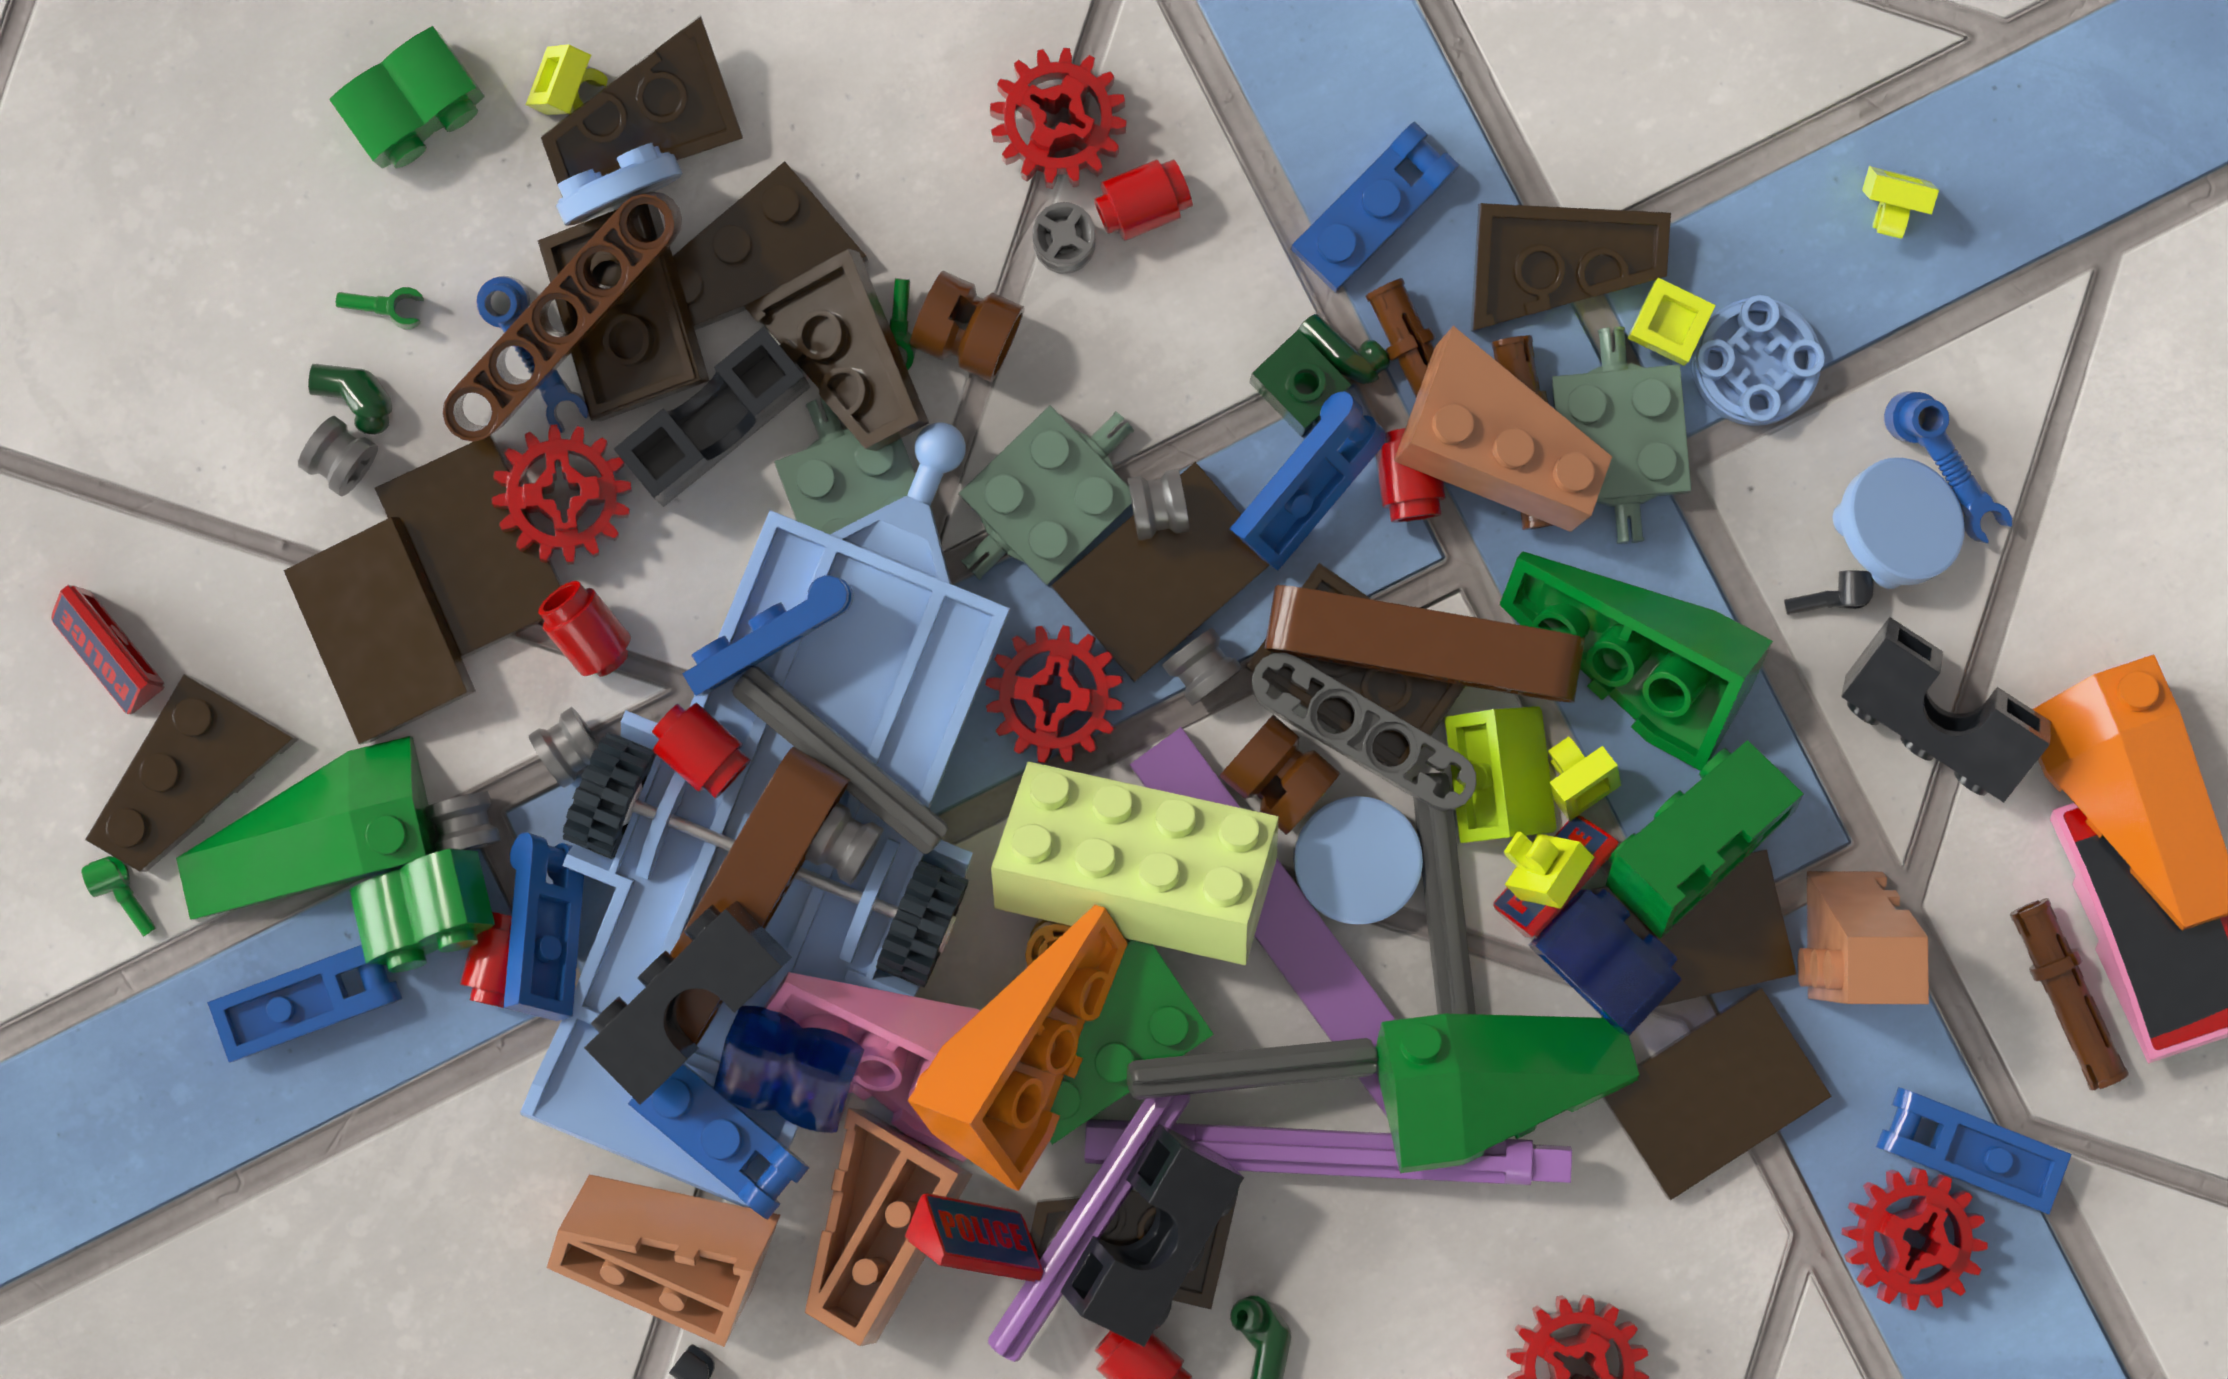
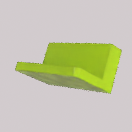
M1539 706L1504 708L1445 717L1448 747L1463 755L1472 764L1476 773V787L1473 795L1463 806L1456 809L1460 843L1514 837L1517 831L1522 832L1526 836L1555 832L1557 826L1550 785L1551 778L1542 709ZM1450 765L1453 790L1460 795L1464 789V786L1457 781V775L1460 770L1456 766Z

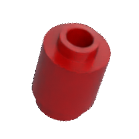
M1156 159L1102 181L1101 189L1103 195L1094 199L1096 210L1107 234L1118 230L1124 241L1180 219V211L1193 206L1185 178L1174 159L1163 164Z
M1405 428L1386 432V443L1383 444L1375 457L1382 507L1389 508L1391 522H1411L1441 516L1440 501L1446 498L1444 482L1395 462L1394 458Z
M571 581L551 593L539 607L538 614L544 620L543 630L580 675L590 676L596 673L599 677L606 676L619 668L627 659L628 651L626 648L631 641V635L594 589H585L579 581Z
M697 702L687 710L680 704H676L652 730V733L659 739L653 748V752L699 793L705 789L715 799L736 780L751 761L740 750L743 743Z
M492 912L495 925L476 935L478 943L469 947L460 985L472 988L471 1001L504 1008L512 916Z
M1109 1331L1094 1350L1102 1357L1096 1370L1106 1379L1192 1378V1375L1182 1367L1184 1359L1154 1333H1152L1145 1347Z

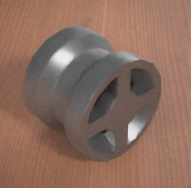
M1057 202L1045 207L1036 217L1032 228L1033 247L1039 262L1047 269L1059 274L1073 273L1082 269L1091 260L1095 250V226L1090 215L1082 207L1070 202ZM1073 246V247L1076 248V250L1071 247V248H1068V249H1062V250L1060 251V249H1061L1062 247Z
M332 416L325 420L309 438L299 456L298 467L310 475H322L328 480L329 489L343 497L353 490L367 473L376 457L378 446L366 437L356 439L348 433L346 423L336 416Z
M1179 469L1166 471L1161 479L1147 481L1141 476L1128 478L1139 540L1150 539L1156 531L1169 528L1175 533L1190 531Z
M1213 627L1198 636L1162 664L1169 676L1180 678L1186 687L1185 697L1192 706L1210 695L1243 669L1236 658L1225 656L1219 647L1220 637Z
M573 707L561 713L559 723L549 730L539 728L528 735L536 753L551 775L563 788L576 781L577 772L590 764V757L599 745L598 740L588 725Z
M488 791L447 799L425 807L428 820L437 825L439 838L435 843L437 852L449 848L475 850L501 841L498 828L489 822L487 810L491 805Z
M838 802L817 833L805 859L815 865L826 863L837 869L839 879L851 885L875 848L883 828L873 822L867 824L858 822L852 818L850 809Z

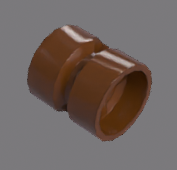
M942 271L934 281L921 308L911 335L910 346L940 360L954 355L958 358L960 369L992 382L1010 350L1025 308L993 292L984 298H980L977 296L975 284ZM958 321V322H960V323H962V324H965V323H969V324H968L966 330H964V329L960 328V327L956 324V322Z
M1273 714L1219 777L1244 799L1258 797L1261 800L1260 812L1279 816L1278 829L1287 835L1323 796L1341 773L1315 750L1305 753L1301 752L1298 749L1300 737Z

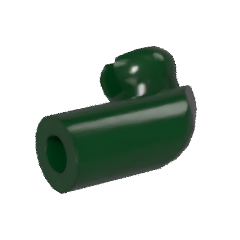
M1318 314L1308 317L1298 328L1340 374L1360 384H1369L1379 380L1378 374L1386 370L1390 365L1388 353L1375 340H1366L1356 351Z
M312 364L308 379L310 395L343 398L353 414L356 415L354 419L355 427L364 434H380L388 428V415L392 412L391 398L371 372L359 368Z
M1250 1295L1238 1300L1231 1309L1230 1320L1235 1330L1241 1331L1256 1349L1250 1379H1283L1292 1338L1289 1326L1273 1305L1262 1297Z

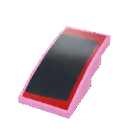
M2075 803L2054 809L2050 821L2076 874L2073 887L2099 940L2095 950L2148 1064L2227 1038L2228 916L2182 931L2130 873V865L2104 836L2099 838L2086 823L2088 818Z

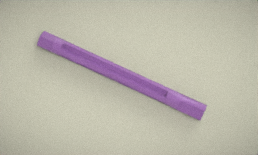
M1088 1120L1085 1133V1163L1103 1164L1131 1121ZM1175 1123L1171 1129L1220 1154L1237 1171L1531 1185V1181L1571 1183V1146L1535 1145L1533 1140L1507 1139L1486 1149L1483 1156L1465 1165L1400 1174L1391 1133Z

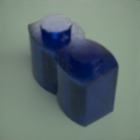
M1580 889L1528 946L1620 1034L1630 1036L1682 980L1671 968L1678 959L1653 935L1648 934L1643 940L1635 935L1624 923L1631 914L1609 892L1602 889L1597 895H1594L1588 889Z
M742 1006L738 1010L725 1038L713 1089L728 1101L739 1106L760 1111L775 1110L784 1119L801 1128L824 1133L837 1132L852 1095L864 1049L858 1043L840 1033L822 1028H802L793 1019L780 1012L759 1006Z

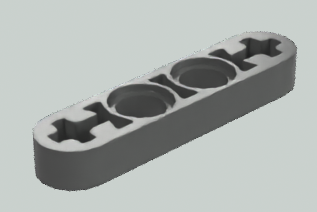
M1273 653L1263 658L1255 667L1252 676V692L1257 702L1266 710L1429 807L1440 811H1453L1463 806L1473 795L1476 787V773L1472 764L1463 755L1296 656L1287 653ZM1284 666L1294 671L1291 682L1306 693L1308 692L1310 681H1315L1323 686L1311 699L1305 718L1293 712L1301 704V700L1285 692L1277 700L1267 695L1270 684L1263 676L1268 670L1278 674ZM1340 698L1346 700L1351 705L1354 711V722L1347 731L1333 734L1325 731L1320 726L1317 720V711L1325 700ZM1394 730L1406 737L1410 753L1404 763L1388 767L1376 760L1372 744L1380 733ZM1421 746L1434 752L1425 762L1427 765L1442 772L1449 764L1456 766L1460 770L1457 775V781L1464 786L1463 792L1460 795L1450 791L1444 799L1437 797L1433 793L1436 782L1422 772H1419L1416 784L1403 777L1416 764Z

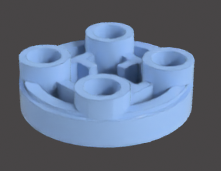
M648 143L617 157L621 169L602 177L601 172L595 173L593 169H590L560 182L558 187L563 197L557 201L556 207L564 225H576L618 209L632 196L650 191L655 192L676 181L683 173L674 154H670V152L661 153L659 146L654 147L653 143Z
M1757 295L1733 302L1719 310L1709 319L1692 354V373L1700 395L1717 414L1738 424L1762 426L1787 418L1805 404L1818 383L1825 357L1812 327L1800 313L1782 302L1773 300L1769 296Z
M1907 458L1884 459L1859 473L1849 483L1842 502L1834 509L1832 516L1835 529L1844 536L1854 557L1872 574L1874 581L1886 589H1895L1901 585L1920 584L1939 575L1956 560L1964 540L1965 528L1962 509L1950 485L1932 468Z
M1346 797L1335 800L1320 808L1302 827L1293 850L1295 877L1306 899L1323 915L1346 924L1375 923L1395 914L1414 894L1422 872L1421 844L1411 823L1399 810L1390 804L1371 797Z

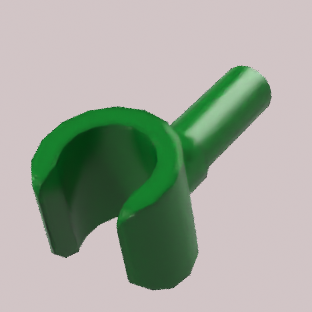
M895 278L892 318L890 319L889 326L897 345L905 349L907 353L906 367L909 370L916 353V349L910 346L912 334L908 332L909 321H907L910 279Z
M401 287L395 290L389 297L338 292L335 303L338 308L390 316L396 326L403 329H413L421 323L420 320L400 317L395 312L396 305L403 299L410 298L415 301H424V298L416 289Z
M108 856L90 862L82 868L81 873L84 883L93 897L96 898L113 892L117 902L120 903L143 937L156 929L154 923L133 895L134 892L129 886L130 876L128 868L124 862L113 856Z

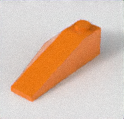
M2153 654L2093 674L2033 708L2034 711L2051 721L2050 745L2038 759L2045 777L2059 793L2063 790L2088 818L2086 823L2098 837L2104 836L2130 865V873L2176 925L2183 931L2228 916V852L2183 718L2155 655Z

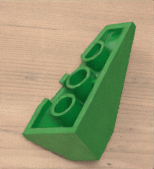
M1524 551L1516 559L1499 604L1522 626L1568 633L1585 638L1580 670L1591 679L1587 687L1601 700L1609 696L1635 720L1630 727L1646 742L1700 771L1712 759L1749 694L1773 642L1715 610Z
M413 736L347 751L178 856L176 860L190 920L399 870L418 858L437 852L435 848L437 839L433 822L428 820L425 809L429 805Z
M1445 1013L1381 1022L1376 1044L1378 1053L1377 1075L1400 1174L1465 1165L1483 1156L1486 1149L1513 1136L1519 1139L1535 1131L1538 1124L1567 1110L1574 1112L1638 1081L1640 1076L1624 1018Z

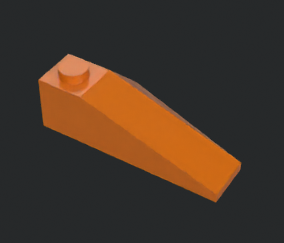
M1094 905L941 1047L929 1068L920 1075L915 1090L908 1099L910 1105L934 1136L1001 1183L1016 1191L1021 1189L1053 1136L1060 1115L1050 1111L1063 1077L1066 1075L1075 1079L1083 1058L1075 1054L1085 1021H1093L1100 1016L1127 947L1126 940L1106 908Z

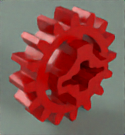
M1063 48L1059 62H1050L1044 49L1037 50L1036 67L1030 69L1025 63L1017 60L1014 63V71L1018 80L1015 83L1005 79L998 81V92L1006 99V102L990 103V116L1004 121V123L991 129L992 139L996 143H1010L1002 153V160L1006 165H1009L1021 159L1023 161L1021 170L1023 180L1028 182L1037 171H1040L1045 175L1046 188L1053 189L1058 175L1066 174L1072 187H1078L1080 170L1087 168L1097 177L1103 173V167L1099 159L1101 153L1116 158L1119 154V145L1110 138V135L1126 134L1127 121L1120 117L1112 116L1113 113L1125 108L1124 94H1107L1114 84V75L1110 71L1096 78L1093 75L1095 68V58L1089 55L1078 66L1072 64L1070 48ZM1049 80H1063L1061 85L1046 89H1040L1036 86ZM1088 92L1098 104L1101 114L1100 126L1095 124V119L1089 117L1084 112L1083 105ZM1061 108L1069 110V123L1071 125L1060 122L1055 130L1048 128L1046 112L1056 115L1060 112ZM1017 111L1022 113V117L1030 121L1034 128L1028 145L1023 141L1016 127ZM1072 147L1081 150V152L1069 157L1053 158L1057 151Z
M557 424L550 425L548 432L549 440L541 443L529 431L524 434L528 450L523 455L511 448L504 452L510 464L513 465L511 472H494V481L507 487L506 493L492 497V505L494 508L509 509L510 514L499 523L503 533L519 528L522 533L516 543L517 549L523 552L533 543L540 545V561L544 563L549 561L554 550H562L567 564H574L576 557L575 549L583 546L592 557L598 556L599 549L596 539L600 535L616 541L619 537L618 531L610 523L612 518H629L630 509L618 503L617 496H623L632 492L631 482L624 480L615 481L614 475L624 467V461L620 457L612 458L608 461L602 457L608 446L607 440L603 437L595 441L591 447L584 444L583 427L577 426L570 439H562ZM569 454L588 461L595 467L601 477H584L570 466ZM546 457L547 468L536 482L520 486L527 470L535 462ZM558 467L562 468L563 478L567 480L569 489L574 491L580 490V496L570 498V508L567 509V523H563L561 511L557 509L555 501L551 499L544 500V494L554 492V481H557L556 469ZM604 503L603 510L598 519L589 528L578 533L577 521L587 508ZM522 512H540L554 523L555 536L536 529L528 522Z
M1063 625L1057 639H1051L1045 626H1037L1035 630V643L1030 645L1024 638L1016 635L1012 638V642L1017 654L1013 658L997 654L994 658L996 663L1005 671L1002 678L986 679V686L999 691V700L987 704L986 710L992 713H1003L1006 720L998 726L996 733L998 736H1004L1015 732L1019 736L1014 747L1016 753L1023 754L1033 744L1038 746V762L1047 763L1053 749L1059 748L1065 763L1071 762L1075 759L1074 745L1080 743L1090 753L1098 749L1096 740L1093 737L1096 730L1107 734L1114 733L1116 728L1105 718L1108 710H1123L1125 703L1111 698L1110 689L1123 684L1124 679L1123 676H1107L1104 668L1115 657L1111 652L1102 653L1095 657L1091 653L1096 641V637L1087 634L1076 644L1072 642L1073 632L1070 626ZM1050 651L1045 668L1031 678L1018 676L1020 670L1029 660L1039 654ZM1075 656L1082 660L1092 672L1097 690L1084 688L1074 674ZM1059 674L1062 677L1061 687L1071 691V699L1069 703H1058L1055 713L1049 711V700L1041 698L1039 691L1042 685H1052L1055 676ZM1014 699L1025 700L1036 715V732L1022 721L1016 710ZM1079 710L1093 712L1088 722L1082 728L1070 735L1060 737L1064 721Z
M1912 1167L1908 1182H1905L1898 1171H1886L1888 1187L1882 1189L1871 1182H1867L1863 1187L1870 1201L1866 1206L1850 1202L1847 1207L1854 1215L1859 1217L1857 1226L1842 1228V1235L1857 1242V1248L1850 1250L1844 1255L1845 1260L1850 1264H1864L1865 1268L1860 1272L1856 1280L1866 1288L1880 1282L1877 1298L1888 1304L1900 1292L1902 1307L1908 1310L1916 1311L1920 1296L1922 1295L1929 1305L1935 1308L1943 1307L1941 1292L1943 1289L1947 1288L1953 1293L1962 1296L1966 1291L1959 1279L1961 1274L1966 1272L1979 1275L1982 1270L1976 1263L1970 1260L1972 1251L1979 1252L1988 1248L1987 1242L1972 1235V1229L1979 1227L1985 1222L1984 1217L1977 1213H1965L1963 1209L1969 1205L1973 1197L1964 1190H1959L1949 1195L1952 1179L1945 1175L1938 1174L1931 1184L1928 1185V1176L1924 1169ZM1918 1196L1917 1199H1912L1907 1209L1894 1213H1889L1885 1210L1899 1199ZM1947 1216L1950 1217L1954 1229V1245L1949 1243L1943 1225ZM1908 1228L1917 1230L1921 1236L1926 1238L1921 1249L1911 1247L1907 1241L1903 1240L1904 1232ZM1874 1231L1880 1234L1886 1252L1881 1263L1874 1248ZM1937 1264L1943 1266L1940 1271L1929 1278L1910 1281L1911 1279L1916 1280L1921 1269Z
M1583 1294L1579 1301L1578 1309H1572L1570 1303L1563 1295L1556 1296V1312L1551 1315L1538 1305L1532 1308L1538 1324L1533 1330L1518 1324L1515 1331L1525 1341L1523 1349H1507L1506 1354L1511 1361L1521 1365V1370L1507 1376V1379H1537L1535 1370L1537 1355L1547 1362L1550 1379H1569L1571 1373L1564 1366L1561 1359L1554 1354L1556 1351L1566 1357L1570 1355L1577 1359H1580L1585 1354L1584 1360L1601 1379H1649L1645 1372L1635 1368L1634 1363L1648 1356L1647 1349L1643 1345H1629L1628 1343L1638 1331L1635 1324L1627 1321L1615 1326L1614 1323L1619 1309L1608 1303L1597 1314L1595 1313L1594 1299L1590 1295ZM1586 1324V1326L1582 1325L1577 1335L1560 1339L1551 1335L1554 1331L1566 1325ZM1610 1339H1612L1618 1352V1377L1608 1370L1605 1357L1607 1350L1611 1346L1609 1344ZM1578 1373L1571 1377V1379H1594L1589 1375L1584 1377Z

